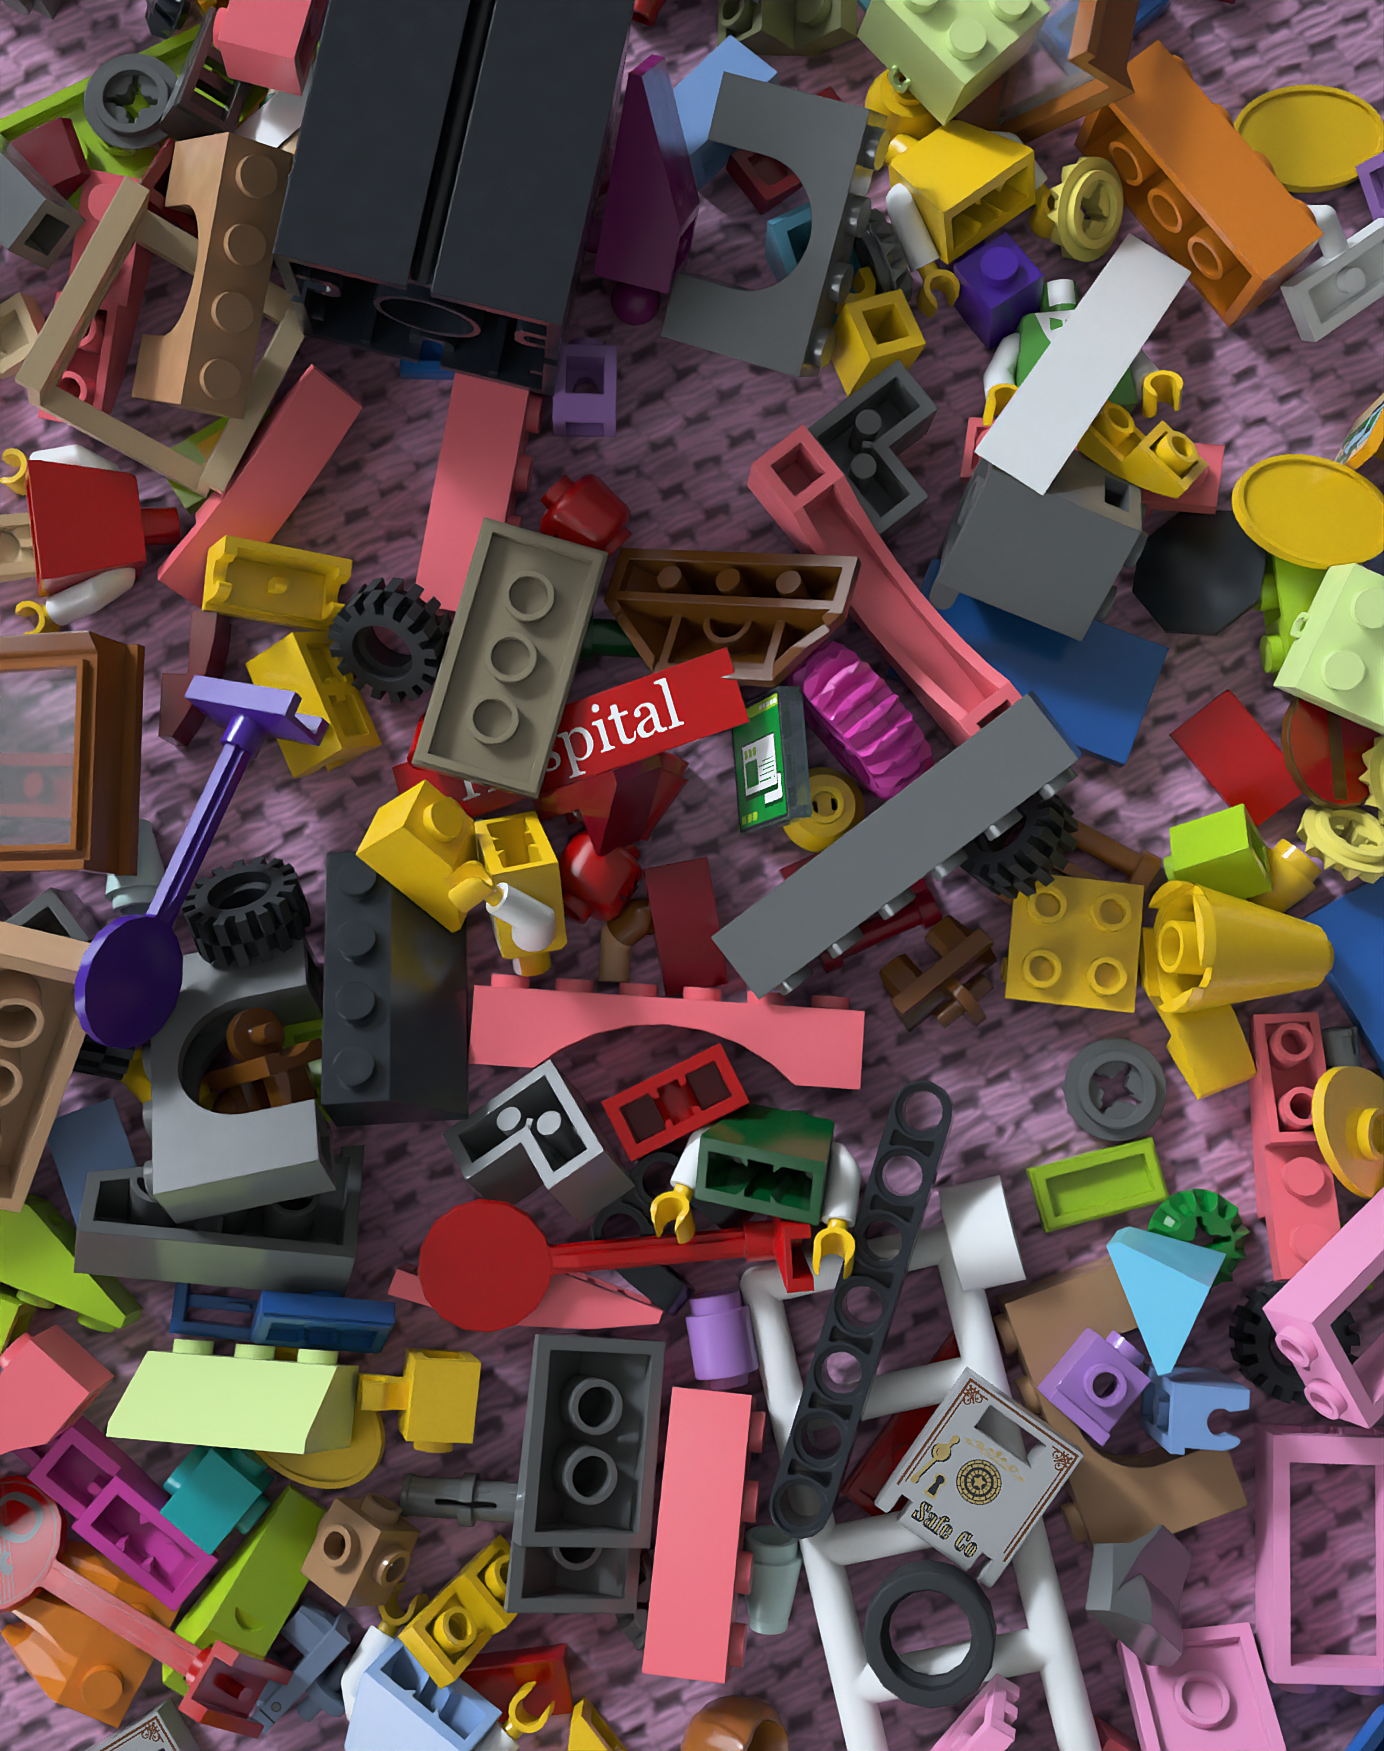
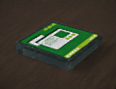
M778 686L744 704L750 722L731 728L740 836L764 834L810 818L812 815L803 698L800 686Z

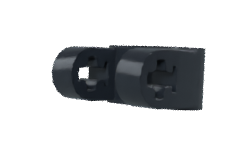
M658 1149L640 1159L629 1173L635 1187L598 1213L592 1225V1241L607 1240L604 1233V1223L610 1216L618 1213L627 1214L636 1220L640 1228V1237L657 1235L650 1212L651 1204L657 1196L650 1193L646 1188L644 1173L650 1165L659 1161L668 1162L677 1167L681 1155L672 1150ZM695 1196L692 1197L689 1203L721 1229L742 1228V1222H749L756 1213L694 1199ZM668 1264L615 1269L634 1288L672 1316L677 1315L695 1291L694 1287Z

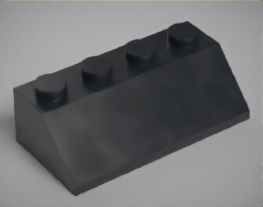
M357 852L327 853L321 1074L322 1107L336 1127L469 1119L467 915L461 929L452 933L356 856Z

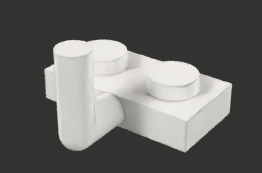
M1307 205L1316 218L1317 226L1324 233L1318 241L1323 256L1280 285L1302 341L1317 342L1384 296V218H1378L1346 240L1336 211L1331 206Z

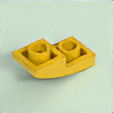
M1108 399L1075 447L1114 475L1146 490L1176 499L1189 488L1209 465L1198 455L1197 448L1186 435L1174 431L1162 420L1145 436L1135 426L1130 414L1123 407L1111 403Z
M1141 978L1140 984H1141V986H1142L1143 989H1144L1143 982H1142V978ZM1149 997L1171 1034L1166 1048L1197 1100L1254 1078L1257 1071L1231 1004L1186 1013H1168L1158 1008L1164 1004L1160 998Z
M501 1534L477 1553L397 1636L440 1689L454 1682L490 1638L506 1628L518 1614L506 1613L504 1611L511 1546Z

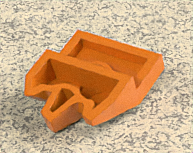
M66 1540V1550L62 1557L65 1565L170 1629L181 1605L173 1612L94 1546ZM47 1589L42 1590L33 1600L11 1611L23 1621L7 1624L0 1633L19 1663L47 1696L60 1705L118 1728L155 1657Z

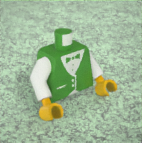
M1059 279L1043 284L1041 297L1042 313H1030L1023 316L1016 332L1001 340L983 375L986 399L982 419L984 426H991L993 417L1002 413L1078 306L1077 286L1074 280ZM1140 349L1108 397V400L1111 403L1120 405L1131 414L1138 404V396L1142 399L1141 411L1142 415L1146 418L1156 416L1157 402H1166L1174 408V411H1179L1182 402L1183 380L1175 372L1159 370L1145 352Z

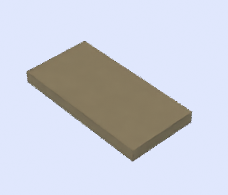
M484 517L413 756V766L532 800H539L607 564L608 552Z

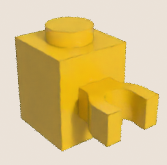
M869 266L858 269L852 281V286L857 294L849 292L846 300L842 304H837L835 313L839 316L832 327L836 331V343L831 361L847 397L851 396L898 359L909 371L926 345L902 289L875 295L876 281Z
M406 1347L402 1377L358 1373L355 1400L360 1402L361 1410H398L397 1428L406 1441H413L414 1449L430 1453L451 1452L453 1443L473 1444L481 1362L469 1351Z

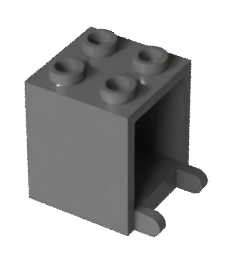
M1074 449L1044 495H1041L980 457L938 548L937 559L941 563L939 573L930 590V603L937 609H948L954 604L960 592L1082 641L1093 620L1102 623L1107 617L1117 593V586H1114L1113 583L1122 567L1132 569L1144 549L1148 533L1142 530V521L1147 510V504L1141 502V487L1114 475L1082 452Z

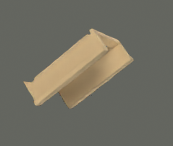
M125 176L19 369L15 382L27 388L28 403L206 499L211 489L223 494L305 335L301 331L290 301L291 294H288L286 290L269 281L263 316L278 324V327L251 377L244 420L235 418L228 420L204 467L57 387L135 243L193 276L195 274L198 239L147 210L150 190Z

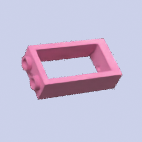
M1384 1187L1262 1308L1277 1334L1275 1341L1278 1348L1292 1361L1306 1386L1304 1393L1309 1403L1319 1413L1329 1419L1336 1420L1340 1418L1368 1429L1384 1415V1332L1351 1365L1330 1325L1384 1270Z
M1255 1423L1256 1647L1264 1673L1278 1688L1284 1691L1310 1694L1318 1691V1685H1342L1345 1690L1360 1695L1375 1696L1384 1693V1426H1372L1368 1429L1362 1426ZM1290 1463L1375 1465L1376 1656L1291 1653Z

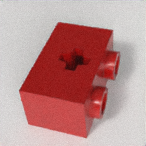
M718 1043L601 1103L630 1162L750 1102L721 1043Z

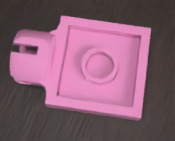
M1249 1622L1182 1629L1183 1654L1173 1667L1148 1666L1118 1639L1117 1652L1141 1751H1287Z

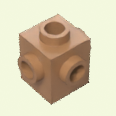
M368 1492L364 1498L335 1497L330 1509L324 1514L318 1525L317 1537L300 1572L344 1607L386 1605L395 1585L403 1578L409 1568L410 1553L421 1531L400 1517L402 1508L399 1504L381 1494Z

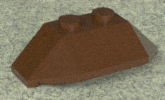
M621 548L604 603L652 673L727 647L735 673L719 678L737 680L738 685L776 688L846 621L861 568V561L858 556Z

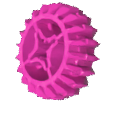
M825 640L785 678L786 689L789 692L790 699L797 706V712L805 719L809 728L846 769L850 776H853L863 789L869 790L874 797L886 801L890 800L934 766L931 746L924 739V731L914 722L913 714L906 710L900 702L899 696L890 690L884 679L880 678L871 669L868 662H863L859 659L854 650L847 649L841 643Z

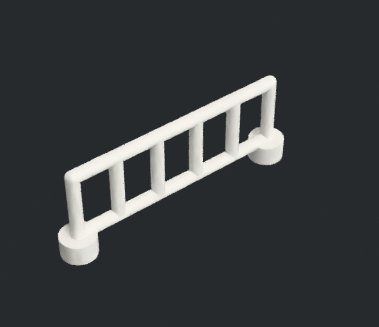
M1000 1175L938 1190L944 1222L921 1227L908 1271L938 1265L960 1357L876 1375L862 1421L941 1404L966 1366L1012 1398L984 1290L990 1287L1026 1280L1025 1269ZM901 1233L867 1240L868 1247L879 1257H894L899 1254L902 1248ZM813 1253L804 1254L814 1277V1291L787 1293L776 1261L749 1268L744 1272L740 1281L743 1303L749 1304L760 1365L759 1372L780 1462L804 1389L783 1300L834 1289L844 1260L836 1254H828L821 1259L819 1275H816L813 1270ZM861 1379L840 1383L839 1385H856ZM989 1405L977 1423L978 1428L1029 1464L1019 1425ZM824 1418L811 1420L807 1426L809 1440L817 1447L814 1431L835 1427L836 1425ZM799 1484L788 1488L790 1505L795 1512L800 1515L811 1516L820 1511L821 1503L819 1496L813 1489ZM832 1511L825 1527L813 1537L798 1539L847 1751H889L878 1703L899 1698L882 1686L868 1664L845 1565L931 1548L932 1546L897 1521L900 1511L835 1524ZM1041 1516L1011 1559L1028 1628L996 1634L992 1668L983 1682L990 1681L996 1673L1004 1678L1040 1671L1059 1751H1102L1043 1517ZM971 1640L897 1655L903 1663L916 1672L929 1675L947 1673L961 1664L970 1649Z

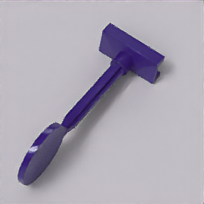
M194 675L184 698L218 727L226 729L220 741L224 748L146 914H133L116 918L97 933L83 954L75 979V1010L82 1029L96 1043L123 1050L144 1044L162 1029L174 1010L183 983V955L177 936L172 931V926L249 760L257 759L266 737L320 746L329 726V723L322 717L296 713L302 698L294 691Z

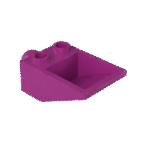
M654 54L650 55L628 74L605 210L603 214H595L588 239V252L597 254L593 275L618 281L611 295L612 308L621 321L633 326L644 325L656 316L661 302L659 292L668 294L673 286L676 272L682 273L687 266L700 206V199L665 57Z

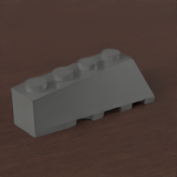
M365 1145L341 1147L340 1154L334 1155L337 1190L177 1224L158 1201L153 1202L150 1200L144 1183V1166L88 1172L76 1231L74 1273L300 1294L327 1290L337 1292L345 1298L356 1258Z

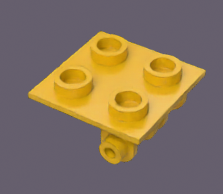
M1052 875L1055 880L1047 887L1039 881L1035 882L1037 892L1035 894L1025 896L1019 891L1017 899H1013L1008 957H1003L1000 970V981L1005 982L1004 999L1134 1013L1144 885Z

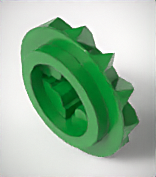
M1187 1189L1173 1194L1160 1204L1148 1224L1147 1231L1184 1242L1195 1239V1228L1198 1227L1197 1222L1200 1229L1205 1233L1220 1237L1213 1239L1212 1243L1204 1246L1205 1248L1226 1253L1211 1288L1222 1282L1233 1281L1232 1273L1238 1263L1248 1259L1244 1251L1245 1235L1250 1233V1231L1242 1223L1238 1214L1239 1208L1213 1191Z

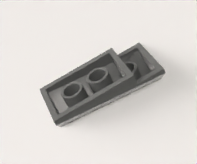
M589 1333L535 1334L504 1611L506 1613H636L641 1548H650L665 1353L664 1341Z

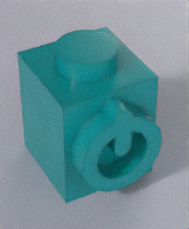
M197 1445L164 1483L163 1488L172 1497L159 1513L210 1556L225 1541L234 1528L245 1536L271 1504L262 1494L275 1478L265 1470L268 1464L253 1450Z

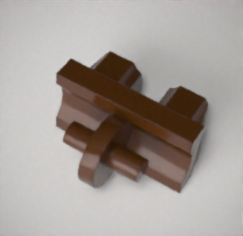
M947 915L934 925L925 936L927 945L940 958L937 963L922 973L904 953L896 956L879 971L880 978L891 997L890 1002L895 1014L909 1033L931 1015L934 1016L944 1029L961 1015L975 1027L987 1018L977 1002L994 989L991 982L982 974L997 962V957L991 950V946L994 945L993 940L981 927L972 933L951 915Z
M261 1007L249 1008L233 1017L227 1029V1044L232 1055L241 1063L206 1073L205 1077L210 1093L230 1088L238 1114L319 1098L308 1063L322 1058L321 1038L283 1048L285 1040L284 1030L279 1019L271 1011Z

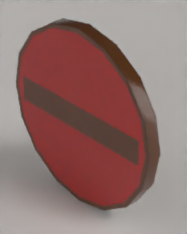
M1294 698L1282 719L1281 747L1286 768L1298 789L1315 804L1332 810L1356 807L1368 799L1370 795L1368 786L1358 779L1368 770L1363 762L1362 754L1374 747V739L1380 737V733L1304 699Z

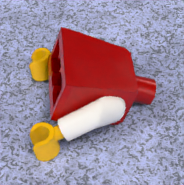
M77 444L33 452L30 458L15 448H9L3 452L2 460L11 467H20L19 472L15 476L9 478L2 477L0 482L15 493L26 495L38 597H48L46 605L33 601H22L16 606L15 613L18 616L28 617L35 613L39 615L38 626L33 631L23 634L59 632L60 626L68 625L96 613L131 589L135 579L142 575L146 564L145 545L179 544L180 524L176 506L140 507L136 476L128 472H121L116 464Z

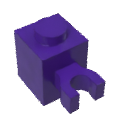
M1004 232L986 245L985 239L950 264H946L940 258L935 260L941 269L954 273L958 278L960 290L954 307L988 350L1000 344L1003 338L1014 334L1023 316L1030 313H1040L1044 275L1007 232Z

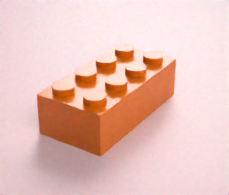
M1158 39L1127 64V71L1135 93L1086 115L1074 145L1084 157H1101L1113 165L1121 180L1124 205L1170 259L1192 272L1188 277L1189 282L1227 327L1230 328L1278 291L1280 285L1291 278L1324 233L1317 226L1316 218L1311 209L1301 200L1294 199L1275 177V171L1270 161L1262 153L1253 151L1234 129L1233 120L1226 109L1220 104L1212 103L1194 82L1192 72L1186 62L1179 56L1171 55Z

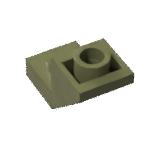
M718 0L717 47L729 35H732L756 55L818 56L857 37V0H762L759 4L752 0Z

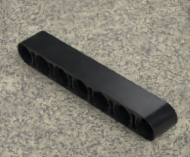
M918 1080L906 1084L898 1091L892 1102L851 1234L855 1240L853 1270L847 1279H843L845 1260H843L771 1492L769 1510L772 1521L781 1532L792 1538L805 1539L815 1536L825 1527L836 1506L953 1126L955 1107L951 1096L944 1088L930 1081ZM921 1092H930L936 1095L943 1109L942 1118L938 1125L927 1131H920L914 1128L906 1116L908 1101L915 1094ZM901 1155L909 1156L916 1160L923 1174L922 1183L918 1190L908 1195L894 1191L886 1178L889 1163ZM880 1220L888 1221L898 1228L902 1236V1248L898 1255L891 1258H882L870 1250L866 1238L867 1231L874 1222ZM865 1286L878 1294L882 1303V1313L877 1320L863 1322L852 1316L847 1306V1295L852 1288ZM846 1352L854 1356L861 1366V1381L852 1386H841L834 1382L827 1370V1361L831 1354ZM817 1418H824L833 1422L840 1431L841 1446L831 1451H824L815 1447L807 1434L808 1422ZM799 1484L813 1489L819 1496L821 1503L820 1511L811 1516H804L795 1512L787 1499L788 1488Z

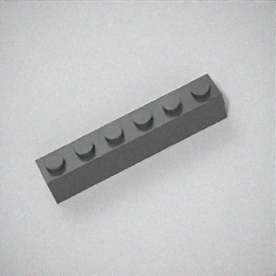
M1031 690L711 937L758 999H761L775 987L782 996L787 995L814 973L807 963L825 950L828 951L833 959L838 957L864 936L858 927L859 924L877 911L884 920H887L916 897L909 888L911 885L929 872L936 881H939L967 860L969 856L962 847L983 832L992 841L1017 823L1023 816L1016 807L1038 791L1042 798L1047 800L1072 782L1078 775L1071 765L1080 759L1081 751L1034 691Z

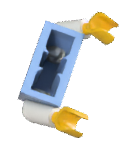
M407 1581L397 1583L387 1604L378 1606L382 1617L378 1627L373 1625L369 1627L342 1675L341 1688L346 1718L350 1722L344 1744L345 1750L517 1751L520 1745L516 1740L523 1732L533 1733L541 1729L551 1716L555 1701L553 1700L541 1715L533 1716L527 1713L523 1707V1698L526 1697L537 1683L535 1681L528 1682L513 1697L509 1705V1718L501 1725L496 1721L502 1712L460 1677L448 1686L440 1689L398 1637L394 1638L401 1625L410 1623L429 1603L428 1595L426 1593L416 1595L409 1604L408 1611L404 1613L398 1605V1596L404 1589Z

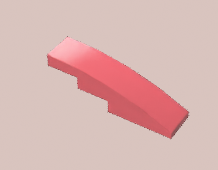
M311 364L256 429L223 494L214 490L195 513V526L157 569L158 580L202 610L208 549L225 535L269 543L333 455L362 410L361 402Z
M405 1262L398 1267L387 1294L432 1307L424 1297L418 1277V1266ZM582 1272L555 1274L551 1276L549 1288L537 1309L516 1325L574 1329L659 1324L663 1310L644 1295Z

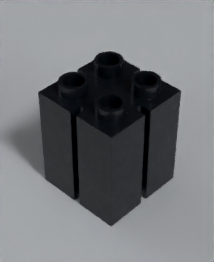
M329 0L272 252L288 294H291L290 301L303 335L414 363H419L424 340H430L443 346L440 369L554 396L587 250L590 228L595 214L619 106L635 0Z

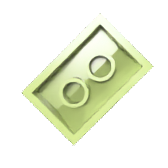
M174 1338L172 1351H147L108 1422L106 1437L295 1454H309L349 1448L351 1445L359 1366L337 1364L338 1351L298 1348L297 1361L275 1359L276 1346L236 1343L234 1356L213 1354L214 1341Z

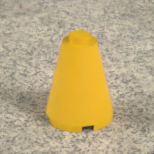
M1169 881L1155 892L1148 908L1158 909L1153 928L1142 927L1140 935L1139 966L1144 989L1149 997L1160 998L1164 1004L1158 1008L1168 1013H1186L1313 989L1322 983L1325 976L1331 971L1334 963L1332 943L1328 940L1326 933L1320 926L1189 881Z

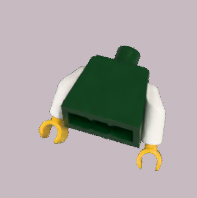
M747 1104L720 1122L704 1125L692 1133L670 1180L674 1190L673 1192L663 1193L654 1199L650 1208L651 1217L657 1237L661 1236L664 1226L668 1222L676 1220L675 1233L679 1244H685L690 1241L696 1230L689 1204L693 1196H695L694 1199L817 1226L822 1220L823 1223L827 1224V1228L821 1230L815 1237L812 1261L813 1270L816 1275H819L821 1259L825 1255L836 1254L845 1260L843 1279H847L852 1273L855 1255V1240L847 1232V1229L853 1227L856 1221L861 1170L843 1144L833 1141L835 1123L830 1119L811 1116L801 1110L786 1111L756 1104Z

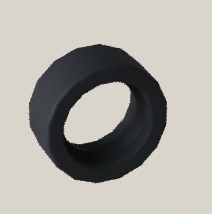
M928 1559L904 1564L883 1579L871 1598L867 1609L863 1642L868 1664L885 1689L905 1703L934 1709L956 1705L979 1689L992 1668L997 1627L991 1602L974 1578L955 1565ZM933 1591L945 1594L958 1603L968 1617L972 1634L970 1649L961 1664L947 1673L929 1675L916 1672L901 1661L892 1647L889 1633L891 1615L898 1604L913 1593Z

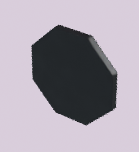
M1216 510L1215 515L1178 512L1147 537L1144 549L1136 563L1132 593L1165 633L1217 636L1261 601L1268 551L1260 547L1245 533L1233 511Z

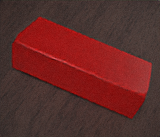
M1228 689L1216 696L1169 734L1229 808L1244 803L1256 827L1303 793L1298 789L1286 768L1283 752L1238 698Z
M566 1643L477 1654L459 1676L502 1712L496 1722H504L509 1718V1705L513 1697L522 1686L532 1681L537 1683L526 1697L523 1698L522 1702L527 1713L533 1716L541 1715L553 1700L555 1701V1706L551 1716L573 1713Z

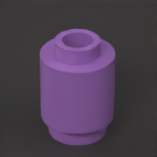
M726 1288L691 1296L689 1298L691 1312L685 1315L695 1378L698 1380H709L712 1390H725L748 1384V1373L757 1370L760 1365L749 1304L742 1303L740 1289Z

